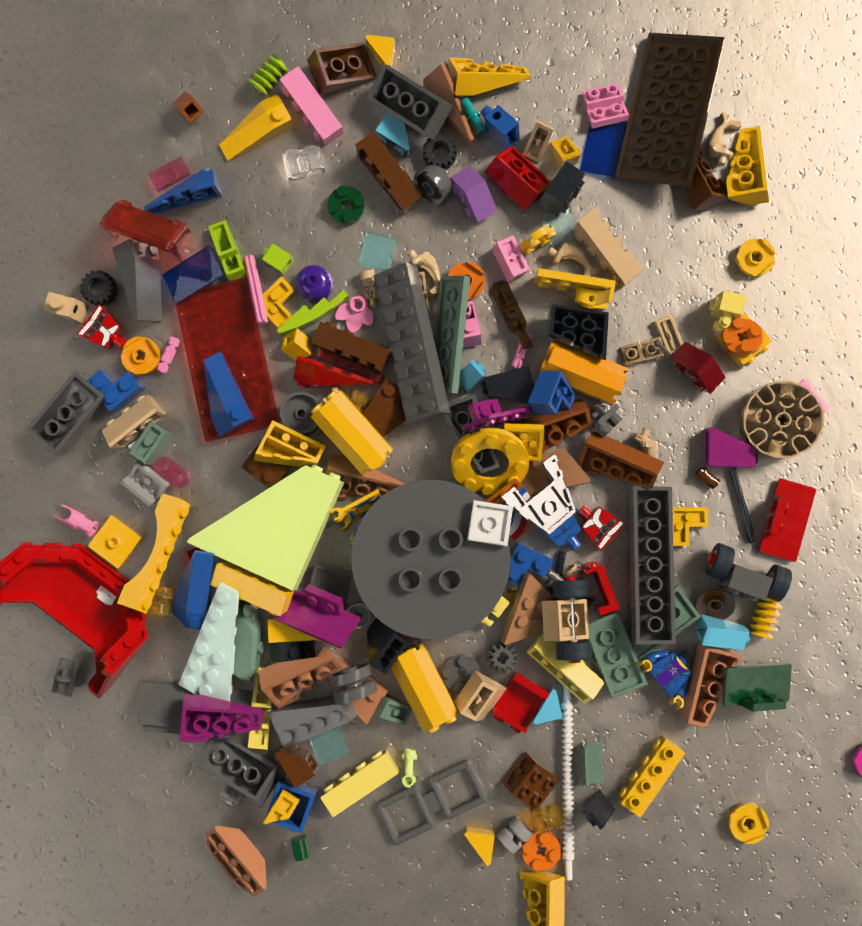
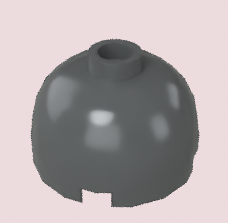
M428 165L419 170L414 176V181L417 179V186L422 192L421 196L428 202L433 200L438 205L447 198L451 191L452 184L448 171L437 165Z

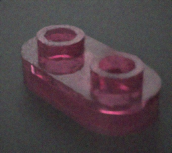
M160 457L155 461V471L173 486L181 488L187 486L190 482L189 472L171 458ZM165 463L169 466L167 470L163 469ZM182 474L184 479L180 482L178 476Z

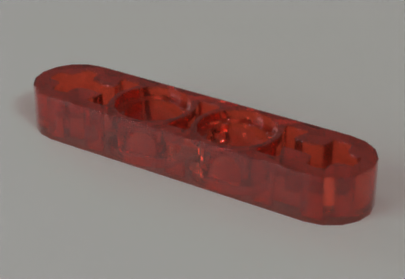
M317 347L313 355L348 372L373 380L374 383L382 385L385 378L381 373L321 347Z

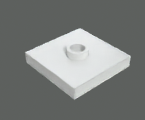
M473 500L467 540L507 546L513 506Z

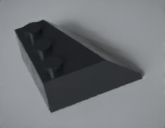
M552 304L548 316L547 335L606 360L609 312Z

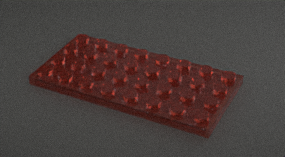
M248 277L174 293L173 296L205 442L268 429L272 420L281 424L261 332L256 321ZM219 352H222L255 421L222 437L219 436L211 420L204 360Z

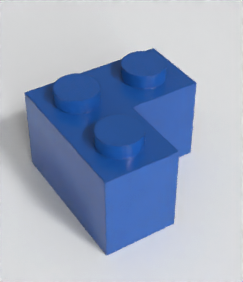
M100 369L87 380L105 395L102 402L109 411L118 413L145 390L139 380L129 372H126L115 382L107 372Z
M540 371L528 404L535 414L556 415L558 409H571L576 393L561 371Z
M516 543L510 555L508 582L520 587L524 574L528 569L546 577L553 559Z

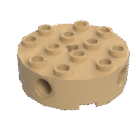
M772 381L758 387L747 398L742 410V429L747 440L758 451L774 458H793L806 452L818 441L824 427V411L818 398L806 386L792 381ZM782 414H784L783 416L787 418L786 422L783 421L782 424H780V421H778L777 419L778 417H781Z

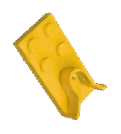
M541 268L538 269L534 284L538 285L539 288L549 289V287H555L561 292H568V290L576 291L574 299L576 304L587 309L602 310L606 309L607 303L612 302L616 282L614 280Z

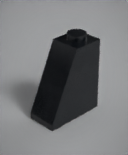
M529 366L484 377V382L481 383L483 393H487L488 398L529 405V397L534 389Z
M378 618L367 629L369 664L383 674H386L409 644L399 632L389 628Z

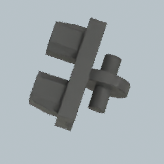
M594 404L591 406L590 417L597 421L587 430L591 434L596 430L602 437H605L612 430L606 421L614 428L622 420L616 412L620 407L615 404L605 412L604 405Z
M64 657L60 658L56 674L54 675L52 693L63 694L68 697L72 696L80 666L79 661Z

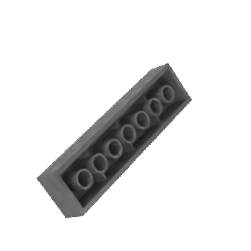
M405 262L375 274L374 280L406 423L419 424L450 414V407L417 266Z
M633 486L629 489L632 644H676L672 487L653 486L650 489L642 486Z

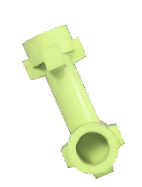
M404 749L402 759H406L405 773L401 776V782L406 788H410L416 782V777L413 775V760L417 759L415 749Z

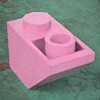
M468 301L463 348L481 345V333L473 301Z

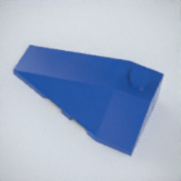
M202 169L199 173L193 174L144 206V210L151 216L222 197L217 175L213 169Z
M222 352L205 359L204 367L211 420L219 436L222 437L255 421Z
M194 551L173 595L172 614L185 628L201 630L212 603V586L210 584L213 578L214 553Z

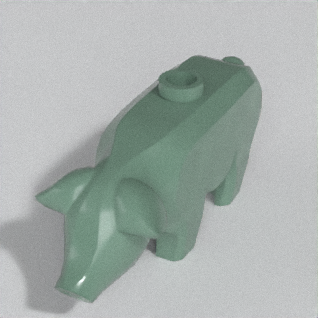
M239 600L238 615H236L235 623L237 632L234 637L235 660L233 675L238 679L251 682L259 670L260 654L263 653L264 642H261L262 629L258 608L253 607L251 603L245 600Z

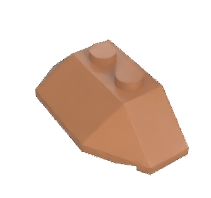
M215 826L204 834L210 854L234 884L249 892L252 897L267 888L265 859L241 829Z

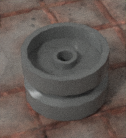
M307 392L290 394L284 399L280 407L282 425L304 436L312 435L319 429V426L311 418L313 415L311 411L320 403L319 400ZM304 412L303 417H299L298 414Z
M369 663L350 666L327 677L330 687L339 688L333 693L335 705L350 703L377 692L374 680H364L372 674Z

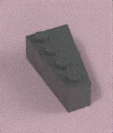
M475 394L450 402L451 413L444 415L459 440L468 433L473 434L480 431L471 432L470 429L462 430L461 427L472 422L467 405L478 402ZM495 449L481 450L472 458L482 474L501 468Z
M334 699L319 702L311 701L303 704L294 703L279 709L275 707L268 712L283 748L349 723L358 715L352 702L335 705Z

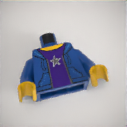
M686 649L678 656L671 650H657L648 654L643 661L637 662V666L643 665L644 670L641 671L642 673L649 672L669 696H674L673 699L669 700V705L676 702L677 707L675 710L684 706L683 699L687 692L691 671L685 665L693 659Z

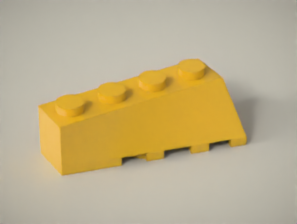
M519 872L520 880L524 882L525 889L522 891L523 897L527 899L528 910L526 915L531 926H564L565 877L551 872Z

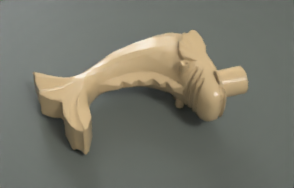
M721 113L720 119L722 124L712 133L708 141L707 152L709 157L719 159L717 163L719 166H725L726 161H730L733 157V152L726 149V145L722 143L724 130L731 129L737 131L743 125L739 121L731 120L730 115Z
M565 242L558 250L551 247L547 252L553 257L551 260L553 264H558L562 259L567 258L578 261L584 266L582 274L584 276L595 275L601 268L590 265L583 251L571 242Z
M414 250L407 253L411 259L408 263L426 270L433 279L434 286L426 293V296L431 297L435 294L439 296L440 272L434 257L428 251L419 256L416 255Z
M643 428L641 434L636 433L634 435V440L640 443L643 453L655 457L658 452L657 442L647 438L650 430Z

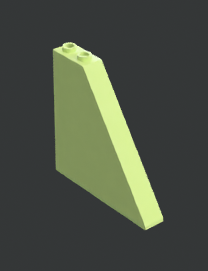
M313 464L311 467L305 465L189 538L187 543L214 553V555L292 591L297 590L344 482L340 481L341 476L332 472L329 475L322 473L323 468Z

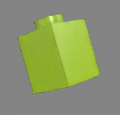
M273 243L262 254L263 262L283 276L294 261L291 254Z

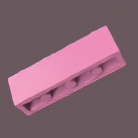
M299 66L280 78L282 84L280 87L281 91L286 97L290 96L292 106L296 112L300 111L303 114L302 119L307 127L311 126L313 128V135L318 142L322 141L326 146L344 133L339 121Z

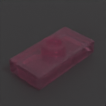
M182 156L148 175L156 190L160 192L192 174Z

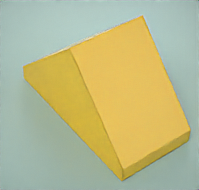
M374 35L365 36L366 46L382 66L387 64L392 67L395 50L394 38Z
M569 136L550 142L559 170L566 161L572 165L578 163L581 154Z
M466 826L463 829L464 835L485 864L489 866L492 858L494 831Z

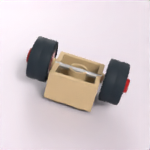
M564 577V581H554L552 588L553 598H566V600L542 601L544 641L569 640V642L556 643L557 660L581 663L580 660L592 658V644L589 641H577L578 639H589L587 599H575V597H587L589 595L588 581L576 580V577Z

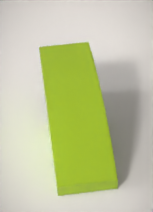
M223 220L208 226L216 251L230 283L247 277L244 263L227 221Z

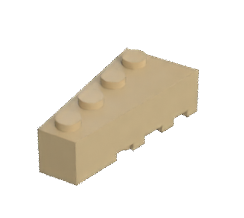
M594 207L577 222L573 230L574 237L578 242H583L591 257L595 256L599 261L598 264L605 272L608 271L612 276L611 280L616 281L615 285H620L623 288L643 269L629 250L622 249V241L618 236L610 233L609 223L599 218L597 214L600 211L597 207Z

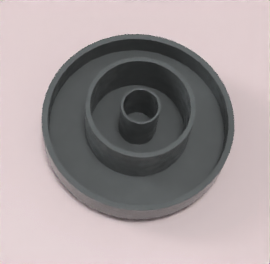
M419 480L392 489L378 499L367 511L357 528L353 541L351 556L352 572L357 590L363 602L383 624L410 637L442 639L461 634L473 628L495 608L505 590L509 577L510 547L509 542L507 546L467 540L473 500L486 502L479 495L452 482Z

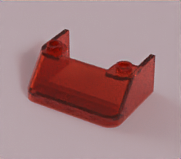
M124 199L116 201L103 215L99 223L115 239L118 238L119 234L171 253L183 264L194 239V235L186 227L185 222L178 219L171 221L132 206V203Z

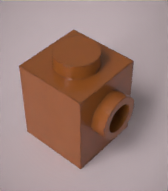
M186 91L171 103L190 124L204 112L193 96Z

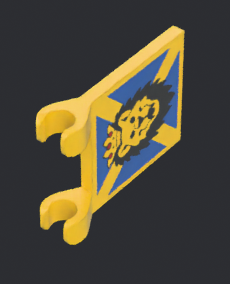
M377 489L344 508H333L330 514L339 513V516L333 520L338 525L345 523V526L341 527L340 530L346 532L352 523L363 518L371 506L382 496Z

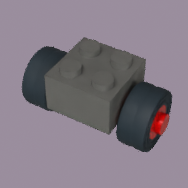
M717 543L707 558L706 574L718 579V585L724 586L723 590L736 595L742 593V598L758 602L759 599L766 601V598L776 602L784 599L792 581V571L790 569L774 564L767 574L763 575L733 564L735 557L734 548L722 543Z

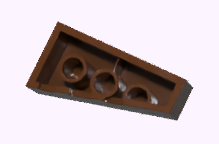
M320 322L311 342L313 346L381 376L383 375L391 357L389 348L372 343L371 340L365 337H357L349 330L344 329L342 331L337 329V326L331 322Z

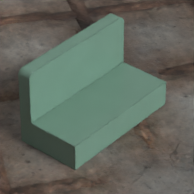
M151 421L129 453L144 464L152 466L173 434Z
M601 742L581 743L582 773L585 787H590V784L603 783Z

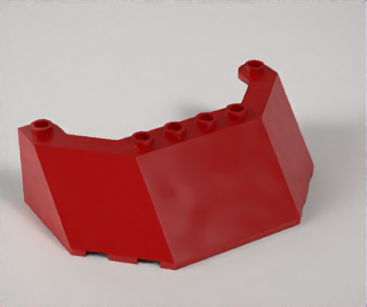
M24 542L0 561V605L2 603H33L92 648L94 651L96 674L90 679L88 690L98 699L111 688L149 637L145 625V613L117 603L124 585L129 580L82 544H73L72 546H63L61 543L33 545V542ZM100 586H103L117 597L112 605H107L97 598L98 594L96 592Z

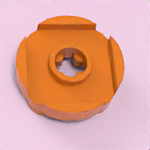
M472 262L459 263L453 266L448 276H470L471 284L468 301L477 298L485 286V277L482 269Z
M734 319L723 332V342L727 351L738 357L756 353L763 342L761 326L749 319ZM745 334L748 339L740 341L739 335Z
M536 829L532 831L534 835L527 842H523L521 852L524 861L529 867L535 871H544L555 866L560 860L561 848L558 839L553 833ZM539 845H541L542 848L546 847V849L544 850V854L536 853V851H538L537 847Z

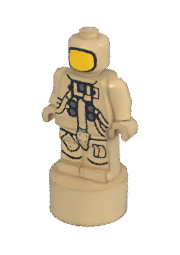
M374 270L359 272L360 280H362L364 289L361 292L366 300H370V306L375 307L377 305L375 299L378 298V293L374 283Z

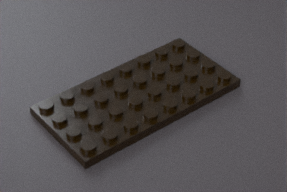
M649 32L615 174L616 179L684 187L692 186L725 44V37Z

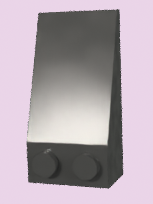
M128 239L112 249L133 319L139 322H161V274L158 249L153 242Z
M74 371L27 427L26 431L53 455H64L76 441L105 395L77 371Z
M209 738L192 763L260 808L283 774L279 766L230 738Z

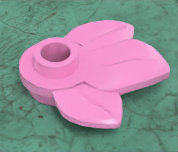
M362 296L352 297L349 303L342 304L336 312V320H346L349 331L353 333L357 332L363 324L371 326L374 320L373 312L368 308L367 301ZM361 303L362 306L361 308L357 309L355 308V304Z

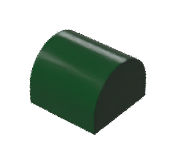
M306 835L292 837L291 845L295 861L298 862L309 858L311 855Z

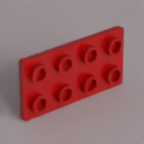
M782 478L778 479L758 549L759 552L792 562L797 561L816 488Z

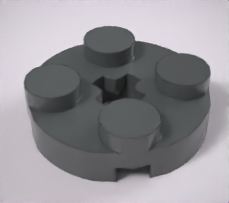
M457 654L450 657L443 668V681L451 691L459 694L475 670L481 673L479 664L473 657ZM458 669L467 671L464 679L457 677Z

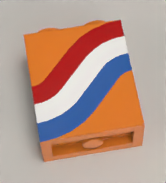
M514 479L488 498L486 502L505 505L499 498L513 487L516 488L525 502L530 500L531 497L524 486L517 479ZM512 511L509 536L515 541L534 526L515 511Z

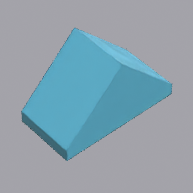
M552 686L548 690L550 695L547 700L544 699L532 719L534 724L563 718L557 692Z

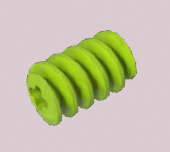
M273 52V57H267L268 63H262L263 69L258 67V74L252 73L253 80L247 79L248 84L258 94L263 93L267 95L268 93L265 88L268 87L272 90L271 82L278 84L276 76L282 78L281 71L288 73L284 62Z

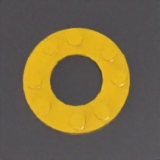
M482 428L479 432L466 434L456 443L451 454V470L458 483L474 493L483 495H494L514 479L521 483L529 468V456L523 442L513 433L498 428ZM497 449L508 457L509 465L502 474H496L494 477H483L472 469L471 459L481 450Z

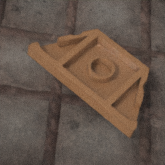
M560 449L542 454L541 461H530L528 472L521 484L530 496L536 495L551 481L540 467V464L554 454L558 459L556 462L559 470H562L564 476L562 479L566 488L591 483V480L567 450Z
M528 572L524 574L500 640L505 645L541 634L543 630L542 601L554 600L553 596Z

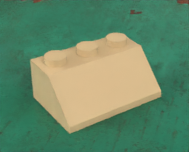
M143 395L139 397L133 407H127L120 413V417L116 420L112 419L105 424L106 428L102 432L109 447L122 450L140 436L151 421L156 423L166 415L152 396Z

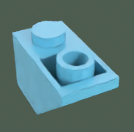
M387 112L375 130L376 135L384 145H390L399 155L409 156L410 147L404 122Z
M470 361L460 371L459 386L466 394L479 384L486 375L484 372L485 368L479 361Z

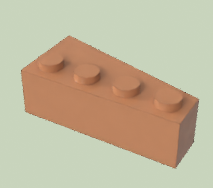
M325 647L321 649L317 656L333 655L341 664V669L338 671L353 666ZM371 676L364 680H374L377 692L352 702L358 716L366 725L388 692V687Z

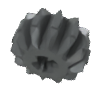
M498 640L499 647L496 648L495 644L492 643L491 647L494 651H486L487 654L492 655L487 657L486 661H493L489 668L492 669L496 666V673H499L502 668L503 673L506 674V667H509L512 671L514 668L511 663L518 664V661L513 658L519 656L518 652H513L516 648L514 645L509 647V644H504L502 646V642ZM501 652H503L504 655L507 654V657L504 658V661H501L500 658L497 660V657L500 656Z

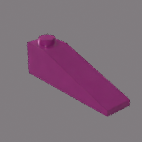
M185 694L179 741L200 743L208 738L217 736L222 738L226 734L235 732L240 734L261 729L264 709L205 695Z

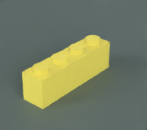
M541 633L529 647L527 653L582 703L585 704L593 700L605 682L600 679L597 673L590 670L582 660H580L581 663L557 660L556 643H559V641H544V633Z
M381 750L377 751L371 756L372 759L370 761L359 763L355 767V771L350 774L346 772L338 778L339 782L334 785L330 783L322 789L323 792L320 798L332 817L399 773L398 766L387 750L383 752Z

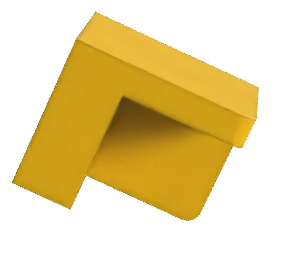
M296 328L284 336L281 350L295 361L297 356L306 358L311 355L312 340Z

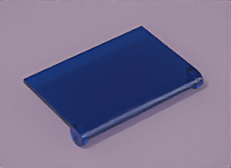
M619 122L597 128H591L589 124L580 167L582 172L610 176L612 179H616L615 174L627 122Z
M211 245L206 246L162 274L176 305L224 276Z

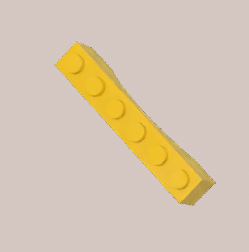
M166 494L161 495L155 510L157 535L153 551L142 570L124 585L117 602L118 604L147 614L155 591L159 587V581L167 567L170 554L174 550V544L181 532L185 517L188 515L189 503L180 498Z

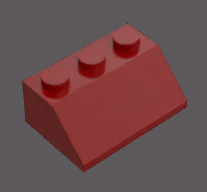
M513 146L496 155L484 172L490 181L496 183L506 195L510 196L525 211L543 196L545 190L552 182Z

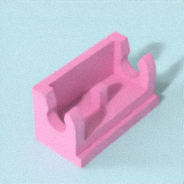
M514 236L497 242L492 248L508 283L518 276L522 277L530 270Z

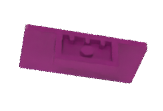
M497 399L476 402L467 405L472 422L461 427L462 430L470 429L471 432L482 429V427H493L494 424L495 427L501 426L506 421L510 424L518 421L520 417L525 418L533 415V410L529 406L501 412Z
M309 584L305 588V594L294 590L288 611L281 616H274L275 621L337 648L343 647L361 621L359 616L344 610L341 597Z

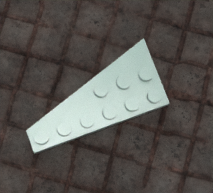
M223 582L217 588L178 685L196 695H205L230 701L233 688L231 686V679L234 674V637L237 632L235 623L236 615H238L239 591Z

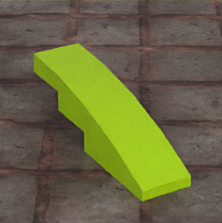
M342 290L330 302L323 297L310 310L304 305L276 331L281 336H285L296 328L302 330L335 312L350 299L349 295Z

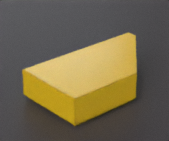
M283 789L263 823L269 824L270 822L289 819L300 799Z

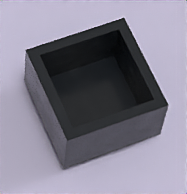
M566 161L545 190L539 205L557 217L561 212L565 214L573 199H576L585 184L583 181L585 173Z

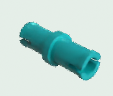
M469 97L462 99L460 106L466 115L467 122L471 124L477 136L483 135L487 132V128L480 118L479 111L475 110Z

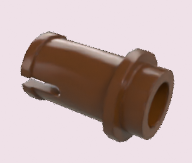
M701 466L695 472L696 479L702 480L711 489L716 488L720 483V479L711 474L707 467Z

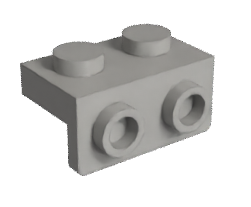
M141 461L136 462L128 477L121 481V484L129 492H132L148 506L158 502L161 495L165 493L170 485Z

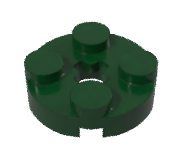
M341 185L330 194L327 208L335 222L347 225L356 223L363 217L365 201L357 189ZM347 201L350 202L349 205L351 206V208H346L345 210H343L342 203Z

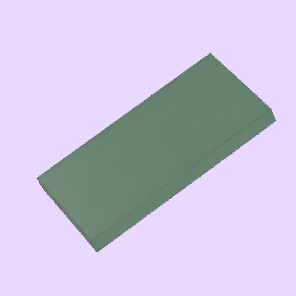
M616 611L589 622V639L587 640L592 644V653L610 698H616L648 685L644 674L641 672V666H637L639 661L619 612Z

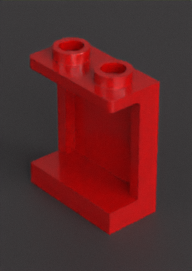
M594 561L583 564V568L580 569L581 573L585 575L593 573L603 602L593 605L595 612L602 616L620 609L603 564Z
M514 671L505 686L507 689L491 711L494 714L493 718L501 723L505 721L511 725L510 728L520 734L522 731L526 734L528 731L527 727L544 699L547 700L550 693L524 675Z

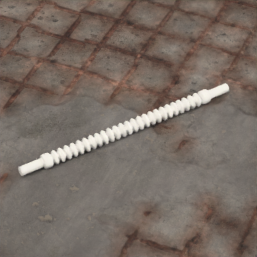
M563 685V702L561 703L563 712L561 713L564 717L561 720L564 723L561 725L564 728L561 731L564 734L561 736L564 739L561 742L564 745L561 747L564 749L562 751V754H564L562 757L564 760L562 762L564 766L562 768V771H564L562 773L564 777L562 779V782H564L562 785L564 788L562 790L564 794L562 796V799H564L562 802L564 805L562 807L564 811L562 813L564 816L562 819L564 822L562 824V827H564L562 830L564 833L562 836L564 839L562 841V844H564L562 849L564 851L562 852V859L564 860L565 880H572V860H574V852H572L574 850L572 846L574 844V841H572L574 839L572 835L574 833L572 829L574 827L572 824L574 821L572 818L574 816V813H572L574 808L572 805L574 802L571 800L574 797L571 794L574 791L571 788L574 785L571 783L574 780L571 777L574 774L571 771L574 769L571 766L574 763L571 760L574 758L571 756L573 754V751H571L573 749L571 745L573 743V740H571L573 737L571 734L573 732V729H571V726H573V723H571L573 712L571 710L573 709V703L571 702V692Z

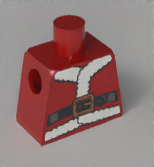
M99 304L77 332L78 335L108 350L113 345L122 350L127 342L121 336L125 328L107 309Z
M583 505L577 512L584 519L579 527L598 551H602L626 524L601 507H596L591 511L586 505Z

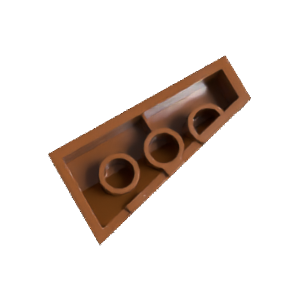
M582 399L573 401L570 410L558 409L556 415L535 414L510 424L544 425L542 454H544V451L550 447H556L561 444L563 439L568 436L572 437L592 425L587 405Z
M596 431L590 434L578 461V465L584 471L591 472V475L599 476L601 474L610 476L612 480L622 479L626 480L629 484L652 489L664 464V461L610 437H602Z

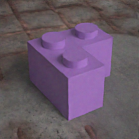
M471 166L450 177L453 183L452 190L455 195L459 194L463 203H466L465 211L470 218L473 217L477 222H480L497 211L486 181Z

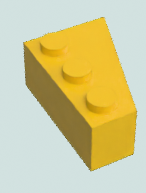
M272 420L255 453L254 461L301 468L305 465L311 467L312 464L317 466L326 446Z

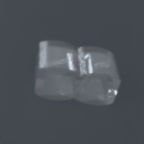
M307 145L303 150L289 149L285 154H282L289 181L325 173L319 146Z

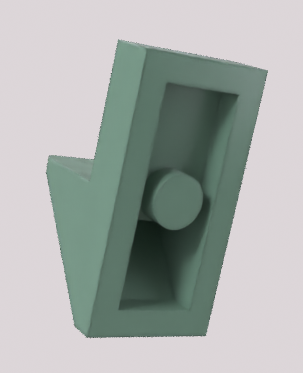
M387 694L383 697L375 715L379 718L405 725L412 712V708L410 705Z

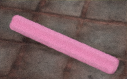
M253 255L244 257L256 321L259 325H263L268 322L256 260Z

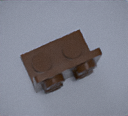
M525 751L501 782L512 795L537 810L560 779L542 767Z

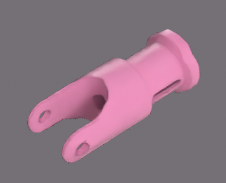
M64 504L60 505L70 510L71 516L63 520L53 515L61 523L75 530L79 529L87 533L88 537H92L99 526V522H93L85 518L84 514Z

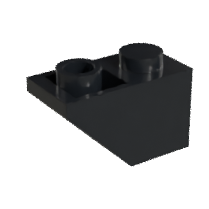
M314 640L269 643L270 662L279 663L315 657Z
M598 790L583 803L585 808L583 813L586 815L587 820L593 827L597 825L600 830L604 828L616 810L601 790Z

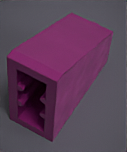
M714 427L705 429L704 467L752 468L758 463V453L755 447Z

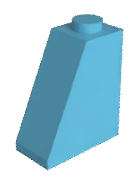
M700 614L701 618L698 621L695 633L702 645L744 650L745 645L749 643L751 635L745 625Z

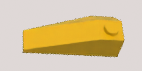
M449 58V73L454 85V95L458 97L477 95L530 79L531 76L526 67L501 64L500 67H497L488 61H485L484 64L473 63V59Z
M275 94L261 101L219 146L229 162L294 128V124L283 102Z
M760 126L741 129L735 148V155L731 162L730 173L726 180L728 199L749 206L769 202Z

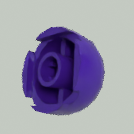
M319 265L306 266L297 275L296 290L299 296L308 303L317 304L323 297L327 300L334 289L330 273Z

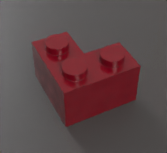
M684 342L670 358L674 364L673 368L680 374H687L694 381V387L700 392L705 391L712 394L726 378L711 354L687 342Z

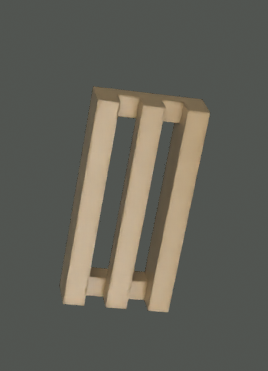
M671 314L653 323L658 336L661 337L663 346L673 355L678 349L666 323L667 320H669L679 348L682 346L683 340ZM660 323H662V326H663V328H664V331H665V333H666V336H667V338H668V341H669L670 346H671V348H672L673 351H671L670 348H669V345H668V343H667V340H666V338H665V335H664V333H663V330H662V328H661V326H660Z

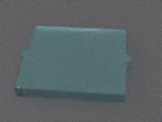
M571 207L568 208L565 214L561 212L558 217L551 212L541 215L544 226L552 225L556 235L550 239L552 247L575 239V232L573 230L577 222Z
M367 232L359 264L372 267L373 270L380 269L385 271L390 269L397 239L386 237L384 234L378 235Z
M340 726L309 738L319 765L331 760L336 761L337 758L349 754Z

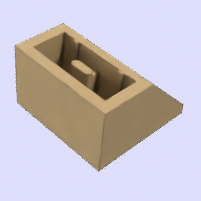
M475 670L454 700V703L462 715L474 721L485 720L507 688Z

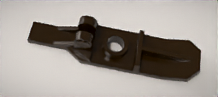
M501 280L494 283L491 293L509 331L517 335L524 350L532 347L533 345L526 332V319L508 282ZM514 312L516 316L511 317L509 314Z

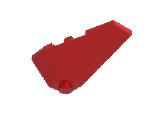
M297 356L293 381L300 388L308 390V387L374 386L373 380L353 373L345 374L344 371L335 367H329L328 369L321 362Z

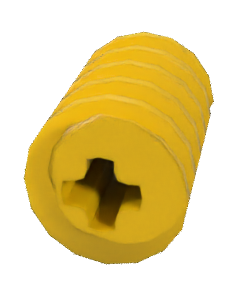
M766 598L764 602H757L761 610H755L754 612L759 617H752L756 624H750L749 627L754 630V632H750L751 634L765 639H772L773 636L768 632H774L775 629L771 624L778 623L773 617H780L776 609H783V607L778 602Z

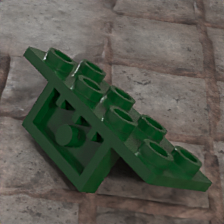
M781 663L726 667L724 671L722 705L725 707L743 706L753 712L786 709V702L789 701L792 665Z

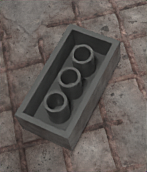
M384 64L366 98L433 140L453 107L452 104L387 64Z

